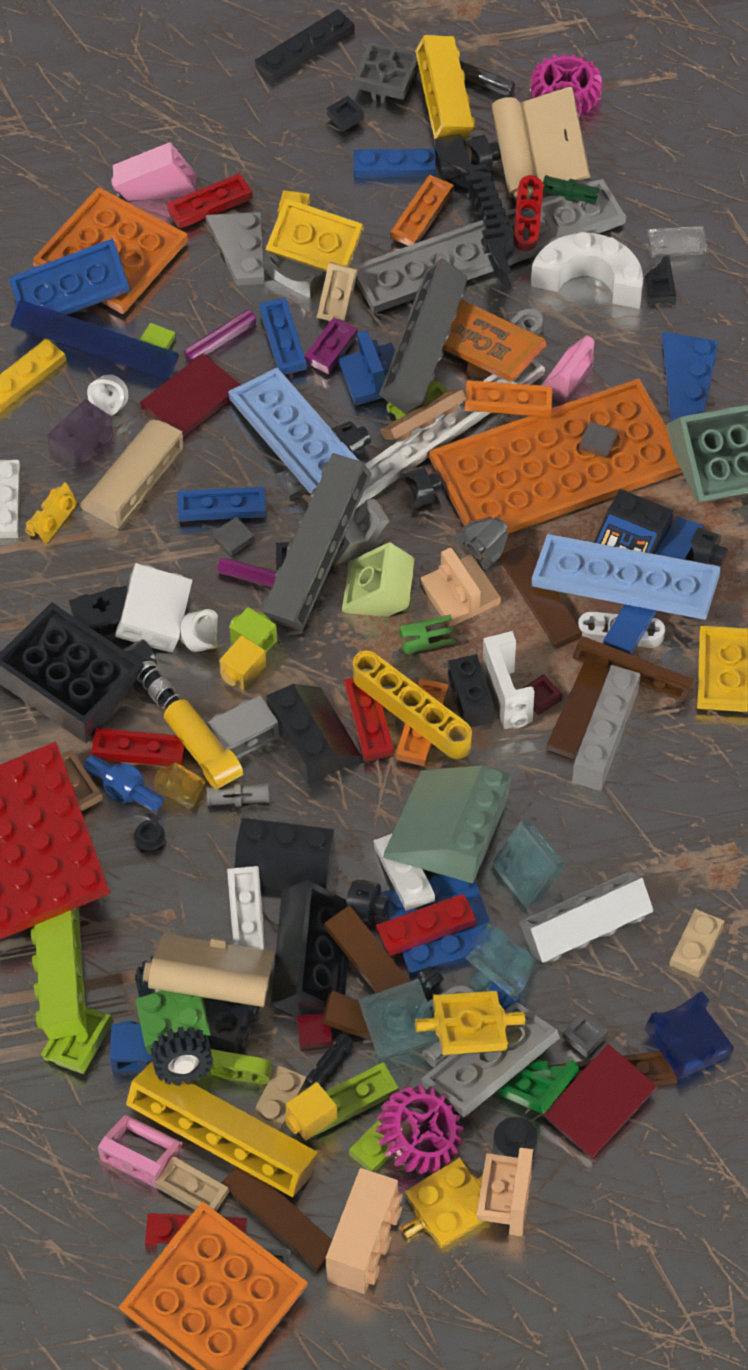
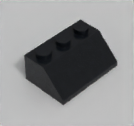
M291 684L266 695L267 706L279 723V735L307 784L362 760L360 752L321 687Z
M241 818L234 868L258 866L260 891L263 894L281 896L282 890L306 880L327 890L335 848L334 829Z

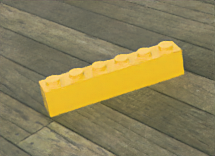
M152 1061L132 1080L126 1102L127 1106L287 1195L294 1197L312 1176L318 1156L317 1151L193 1083L186 1085V1081H181V1086H175L173 1081L170 1085L166 1084L165 1080L161 1081L158 1079Z

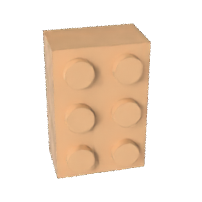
M362 1168L359 1169L326 1256L327 1282L362 1294L366 1293L369 1284L374 1285L380 1271V1266L377 1265L380 1254L386 1255L391 1241V1236H389L391 1224L397 1225L402 1212V1206H400L402 1194L398 1193V1180Z

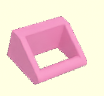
M585 336L569 347L542 384V386H552V400L562 405L568 402L593 367L595 342L590 336Z
M125 1114L104 1136L98 1146L101 1161L156 1188V1180L173 1156L177 1157L183 1142ZM126 1130H129L167 1150L155 1162L119 1144V1141Z

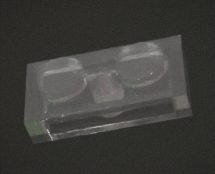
M703 226L648 230L647 237L651 258H663L665 255L676 257L706 254L707 244Z

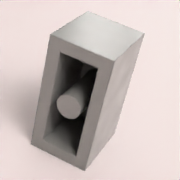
M261 695L253 699H246L238 707L226 713H218L207 722L208 727L225 749L229 748L237 759L279 738V723Z

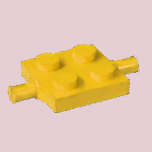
M497 991L433 995L434 1018H415L416 1032H436L440 1040L442 1055L506 1051L508 1044L505 1032L506 1026L525 1025L524 1011L505 1013L499 1004Z
M459 1157L406 1190L404 1196L412 1206L415 1218L399 1227L401 1233L408 1239L423 1229L433 1237L439 1248L442 1249L485 1222L477 1220L483 1176L477 1179L476 1176L469 1172Z

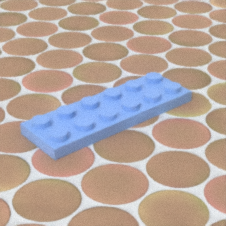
M278 368L228 391L230 401L310 494L318 486L322 477V468L327 461L329 462L332 453L358 460Z
M547 534L532 576V586L706 620L719 580L720 566Z

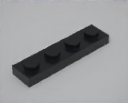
M337 9L255 59V67L273 82L355 32V24Z

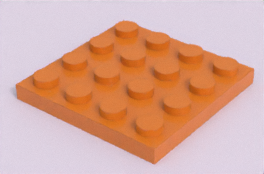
M97 187L33 258V266L38 267L113 238L131 291L101 303L124 314L187 243L188 235Z
M202 1201L118 1309L195 1370H243L308 1286V1282Z

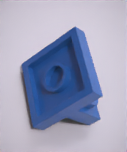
M368 330L357 333L358 353L338 358L339 367L355 406L383 398L379 393L395 353L392 343L379 346L377 340L372 341Z

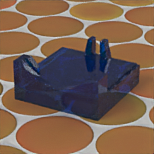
M703 991L698 992L675 1009L652 1013L644 1028L679 1079L731 1056L735 1049L706 1010L710 1000Z

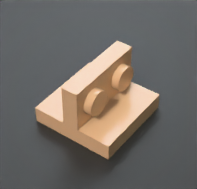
M452 547L441 552V565H439L438 570L420 578L421 587L440 616L451 614L452 620L445 622L448 627L499 605L501 597L473 555L471 554L459 559Z
M520 1148L518 1158L486 1153L477 1220L509 1224V1235H523L531 1181L533 1149Z

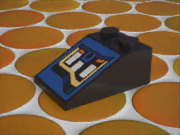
M619 489L607 510L594 543L655 554L672 525L674 510Z

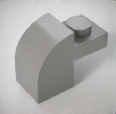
M375 499L365 500L354 519L351 520L334 558L336 563L349 562L378 548L385 540L381 532L389 522V519Z

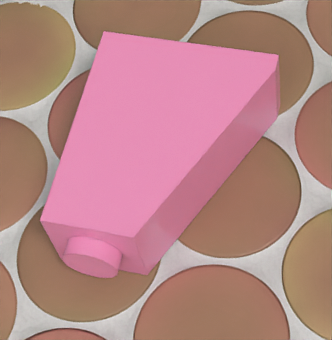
M171 142L112 165V186L127 201L182 197L198 190L196 172Z

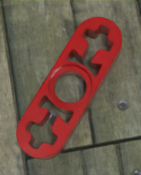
M533 175L523 177L519 181L513 240L515 247L521 251L533 250L537 246L539 238L543 182ZM528 186L533 187L532 199H527ZM530 208L536 215L532 218H526L522 216L521 210ZM524 227L529 228V240H523Z

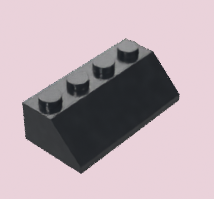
M309 880L282 890L271 1005L294 1016L324 1013L329 994L335 991L345 995L348 957L324 928L325 922L348 907L346 899Z

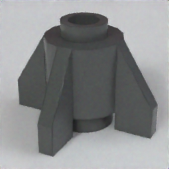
M488 516L487 518L471 521L453 538L455 543L464 548L466 547L477 558L476 560L483 571L492 566L502 555L506 540L508 539V527L498 517L492 518Z

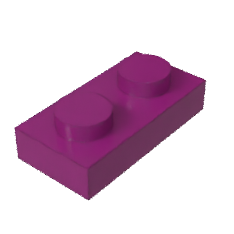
M333 317L304 355L306 363L329 374L337 364L338 358L343 356L356 339L358 328Z

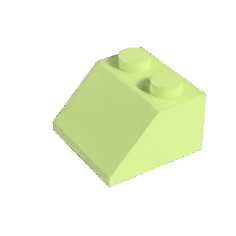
M389 542L350 560L348 563L342 611L349 614L389 617L407 609L410 602L415 558Z

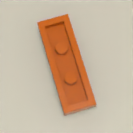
M429 175L390 231V238L407 246L420 242L452 195L454 185Z
M466 380L465 397L467 400H465L464 411L551 416L552 386Z
M420 678L418 686L445 705L449 685ZM434 720L430 721V723L437 724L439 721ZM405 723L396 751V760L425 767L432 743Z

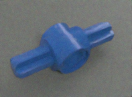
M95 755L89 756L86 759L83 767L88 773L103 781L105 792L114 801L120 804L136 801L152 812L159 811L164 803L163 796L145 786L144 777L132 765L122 763L121 765L115 764L112 766Z

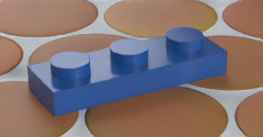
M435 148L354 150V178L428 177L429 175L436 177Z
M281 298L259 303L260 315L277 368L283 375L307 370V363L287 299Z
M265 487L178 491L179 521L266 517Z

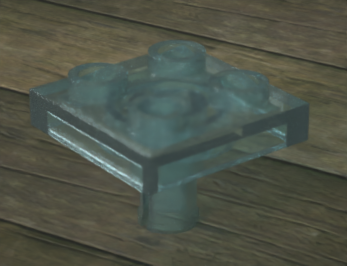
M529 820L520 821L491 862V865L526 909L528 905L544 896L566 866L559 858V855L555 853L556 851L550 847Z
M487 923L479 932L466 956V959L479 969L470 979L472 986L477 991L486 992L495 983L513 999H516L523 991L536 965V962L526 950L518 948L502 930L494 928L490 923Z
M419 979L358 999L379 1062L440 1041L435 1031H415V1018H432Z

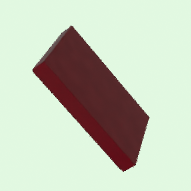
M202 353L140 401L141 408L155 420L165 422L182 431V435L185 437L230 401L228 391L241 386V384Z
M607 1044L548 1108L543 1117L589 1158L593 1159L649 1098L657 1086L610 1044Z

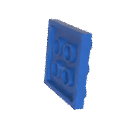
M445 875L429 878L428 881L434 891L435 901L407 911L395 888L381 892V895L390 898L387 911L389 920L461 894H465L476 918L475 926L401 952L409 979L416 977L417 974L428 966H431L433 970L437 967L445 969L500 953L498 940L475 880L473 883H469Z

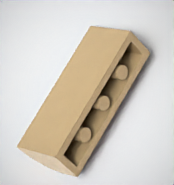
M159 420L148 421L80 504V509L118 529L184 449L182 431Z

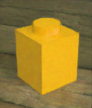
M241 635L219 659L221 677L229 685H236L245 691L266 667L265 650Z
M318 1082L285 1104V1122L294 1134L300 1133L305 1141L337 1120V1105Z

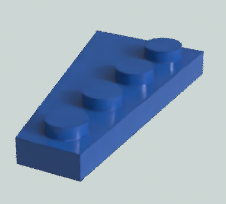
M662 332L670 422L679 417L705 413L718 346L717 340Z

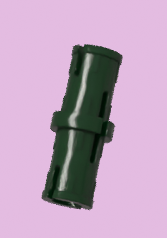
M549 175L544 177L543 193L563 196L567 201L575 199L593 205L597 202L599 187L576 183V180L571 178L567 181Z

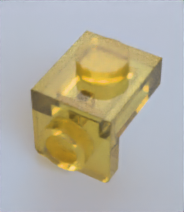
M175 762L165 769L161 768L157 772L153 780L155 784L153 791L160 795L165 794L190 809L195 806L206 780Z

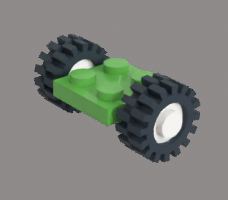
M145 960L142 962V967L137 968V974H135L139 998L135 999L145 1048L148 1054L152 1055L155 1073L158 1075L159 1080H165V1083L169 1085L174 1081L175 1086H181V1081H186V1085L192 1084L191 1079L201 1080V1074L207 1075L209 1068L213 1066L212 1053L207 1037L211 1033L203 999L198 996L149 989L148 982L143 981L145 963L148 962Z

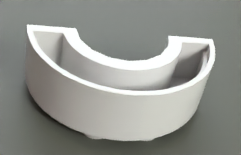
M586 232L563 236L546 245L536 256L532 264L531 287L558 292L561 286L568 280L579 276H590L602 280L610 288L613 295L612 304L640 309L643 286L641 265L632 251L614 238Z

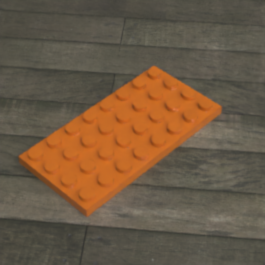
M639 378L551 408L550 417L528 416L429 450V459L439 475L463 525L466 526L471 521L487 518L488 516L492 518L498 517L507 525V534L615 497L619 489L629 492L683 473L673 454L667 427ZM590 422L617 430V437L607 458L579 449L580 442Z

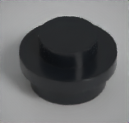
M144 821L139 824L134 832L135 843L143 850L151 851L158 849L165 841V831L155 821Z
M428 966L416 975L418 982L414 987L417 990L421 989L423 994L433 990L444 981L443 976L440 974L442 972L441 968L437 967L433 970L431 966Z

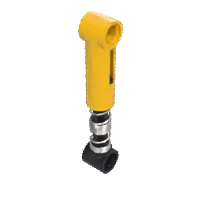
M141 639L123 649L144 664V668L137 677V680L143 683L144 689L148 690V694L157 706L163 708L164 720L201 766L204 776L212 788L217 790L242 776L243 770L235 754L229 748L225 749L189 701L180 699V695L175 694V689L167 678L161 677L156 657L149 644L144 639Z

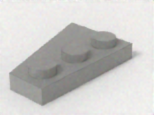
M261 212L206 215V223L213 232L215 242L225 257V262L236 285L264 284Z

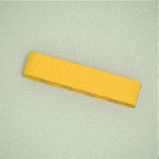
M365 650L355 655L353 658V680L360 689L447 756L453 759H462L469 755L471 752L472 730L468 723L376 653ZM363 669H371V671H362V670H363ZM385 686H393L394 688L388 689V688H384V687H385ZM409 703H415V704H417V705H416V706H408L407 704H409ZM434 720H435V721H439L440 723L433 724V723H430V721H434ZM454 738H461V739H463V740H462V741H454V740H452V739H454Z

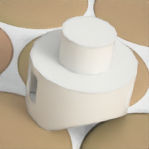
M114 375L101 376L93 381L87 390L88 400L92 409L102 417H108L120 411L126 405L129 396L128 388L124 381Z
M204 609L185 615L181 622L180 641L193 652H202L219 647L217 641L218 614L211 609Z

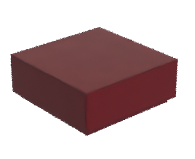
M545 674L523 687H533V710L538 715L562 700L563 694Z
M324 1013L297 1016L300 1050L332 1046L331 1028L329 1025L322 1023Z

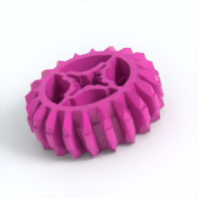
M563 52L562 56L558 57L553 53L551 59L544 58L542 64L536 65L535 71L531 75L530 91L532 98H536L571 86L574 92L578 117H580L582 111L589 113L591 107H596L598 99L602 95L603 80L602 76H600L599 68H595L593 61L587 62L585 56L577 58L575 53L572 56H566L565 52Z
M422 1085L416 1086L413 1089L409 1086L403 1088L400 1092H395L390 1096V1100H387L382 1105L383 1111L377 1118L382 1124L377 1127L375 1132L384 1135L379 1140L378 1145H387L388 1150L385 1156L394 1155L396 1157L394 1166H400L402 1163H405V1172H411L416 1169L418 1175L424 1174L427 1170L429 1173H434L439 1170V1167H445L450 1163V1159L456 1157L458 1153L456 1148L463 1142L458 1135L462 1133L464 1128L456 1125L461 1115H453L451 1111L453 1104L446 1105L444 1103L445 1094H440L436 1097L434 1088H428L424 1091ZM407 1108H418L423 1110L425 1113L419 1114L414 1110L409 1111ZM419 1145L425 1149L430 1148L434 1152H422L415 1149V1147Z

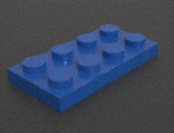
M113 238L8 277L23 326L26 330L131 291Z

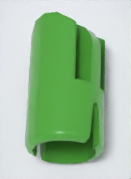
M451 614L401 625L399 628L400 638L416 636V639L402 643L404 652L406 654H413L457 644L456 638L439 640L433 643H429L428 640L429 637L455 632L454 626L428 632L425 628L428 625H436L452 620Z

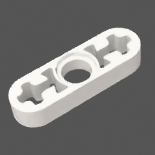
M584 613L578 622L582 636L603 643L608 633L604 632L605 624H608L609 631L619 614ZM653 618L637 647L654 648L659 646L664 640L665 626L663 622ZM589 623L595 624L594 630H588ZM648 629L654 630V636H648Z

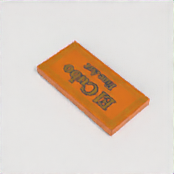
M461 299L457 306L458 314L449 328L451 334L442 349L504 380L512 382L547 344L544 338Z

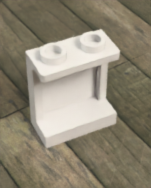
M135 563L129 578V587L115 637L135 643L144 639L152 648L173 653L180 636L181 622L184 618L192 579L185 578L178 573L161 571L150 565Z
M513 631L483 638L482 671L503 729L521 728L533 721V687L530 686L516 690L509 675L514 673L516 640Z

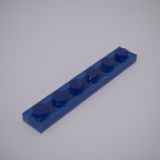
M19 300L10 324L11 328L166 381L172 377L179 358L178 353L23 300Z

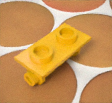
M64 482L61 487L58 486L56 489H52L41 505L43 511L37 510L32 518L26 522V533L30 536L39 534L44 544L51 540L78 504L67 483Z

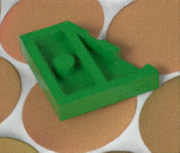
M573 1060L567 1061L566 1066H550L548 1061H534L495 1093L544 1114L580 1070L577 1062Z

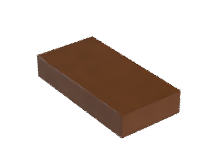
M332 991L327 999L322 1023L381 1044L385 1039L391 1012Z

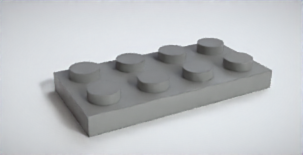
M515 1001L504 1011L505 1013L524 1011L525 1025L506 1026L505 1032L508 1042L506 1051L451 1054L421 1078L422 1084L425 1089L434 1088L436 1097L440 1094H445L444 1103L447 1105L453 1104V1110L462 1117H466L559 1040L560 1037L557 1029Z

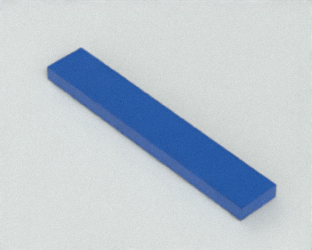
M677 516L655 554L688 560L693 551L692 537L699 527L704 528V526ZM625 604L605 636L603 644L632 655L657 610Z

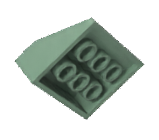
M748 405L683 416L666 424L673 454L697 503L748 494Z
M483 765L421 770L384 851L383 858L473 883L508 801L512 774Z

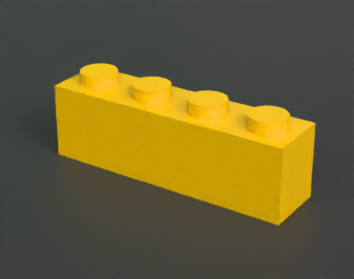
M424 35L415 52L434 139L461 134L462 139H467L474 130L475 118L471 115L469 107L470 96L465 89V73L461 70L459 62V48L456 47L454 36Z

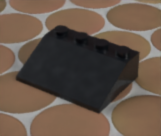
M53 602L0 652V684L85 743L95 735L96 728H102L107 723L144 668L143 663Z

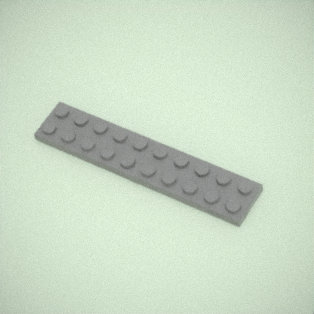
M603 178L584 184L599 187L598 199L595 205L575 199L567 201L565 197L559 195L543 198L537 246L531 251H521L514 245V256L508 260V265L538 255L546 245L563 236L580 232L598 234L626 224V215ZM516 208L506 211V216L509 218V224L512 225L513 232ZM530 208L521 210L522 216L526 218H532L536 215ZM483 220L351 266L358 269L355 281L372 312L377 313L415 299L426 269L441 258L468 277L467 280L492 272L493 270L488 259V255H491V253L484 254L483 252L485 238L482 235V230L486 227L483 224ZM524 227L523 240H529V228Z

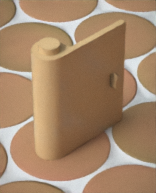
M571 86L521 103L516 98L509 97L499 99L492 104L509 197L517 201L519 181L528 175L536 176L542 182L545 175L567 181L571 178L575 179L576 182L590 177L574 92ZM528 186L527 199H530L533 195V187Z
M163 934L153 956L152 963H145L143 981L148 982L149 989L264 1007L269 976L276 952L226 944L227 941L224 939L211 938V941Z

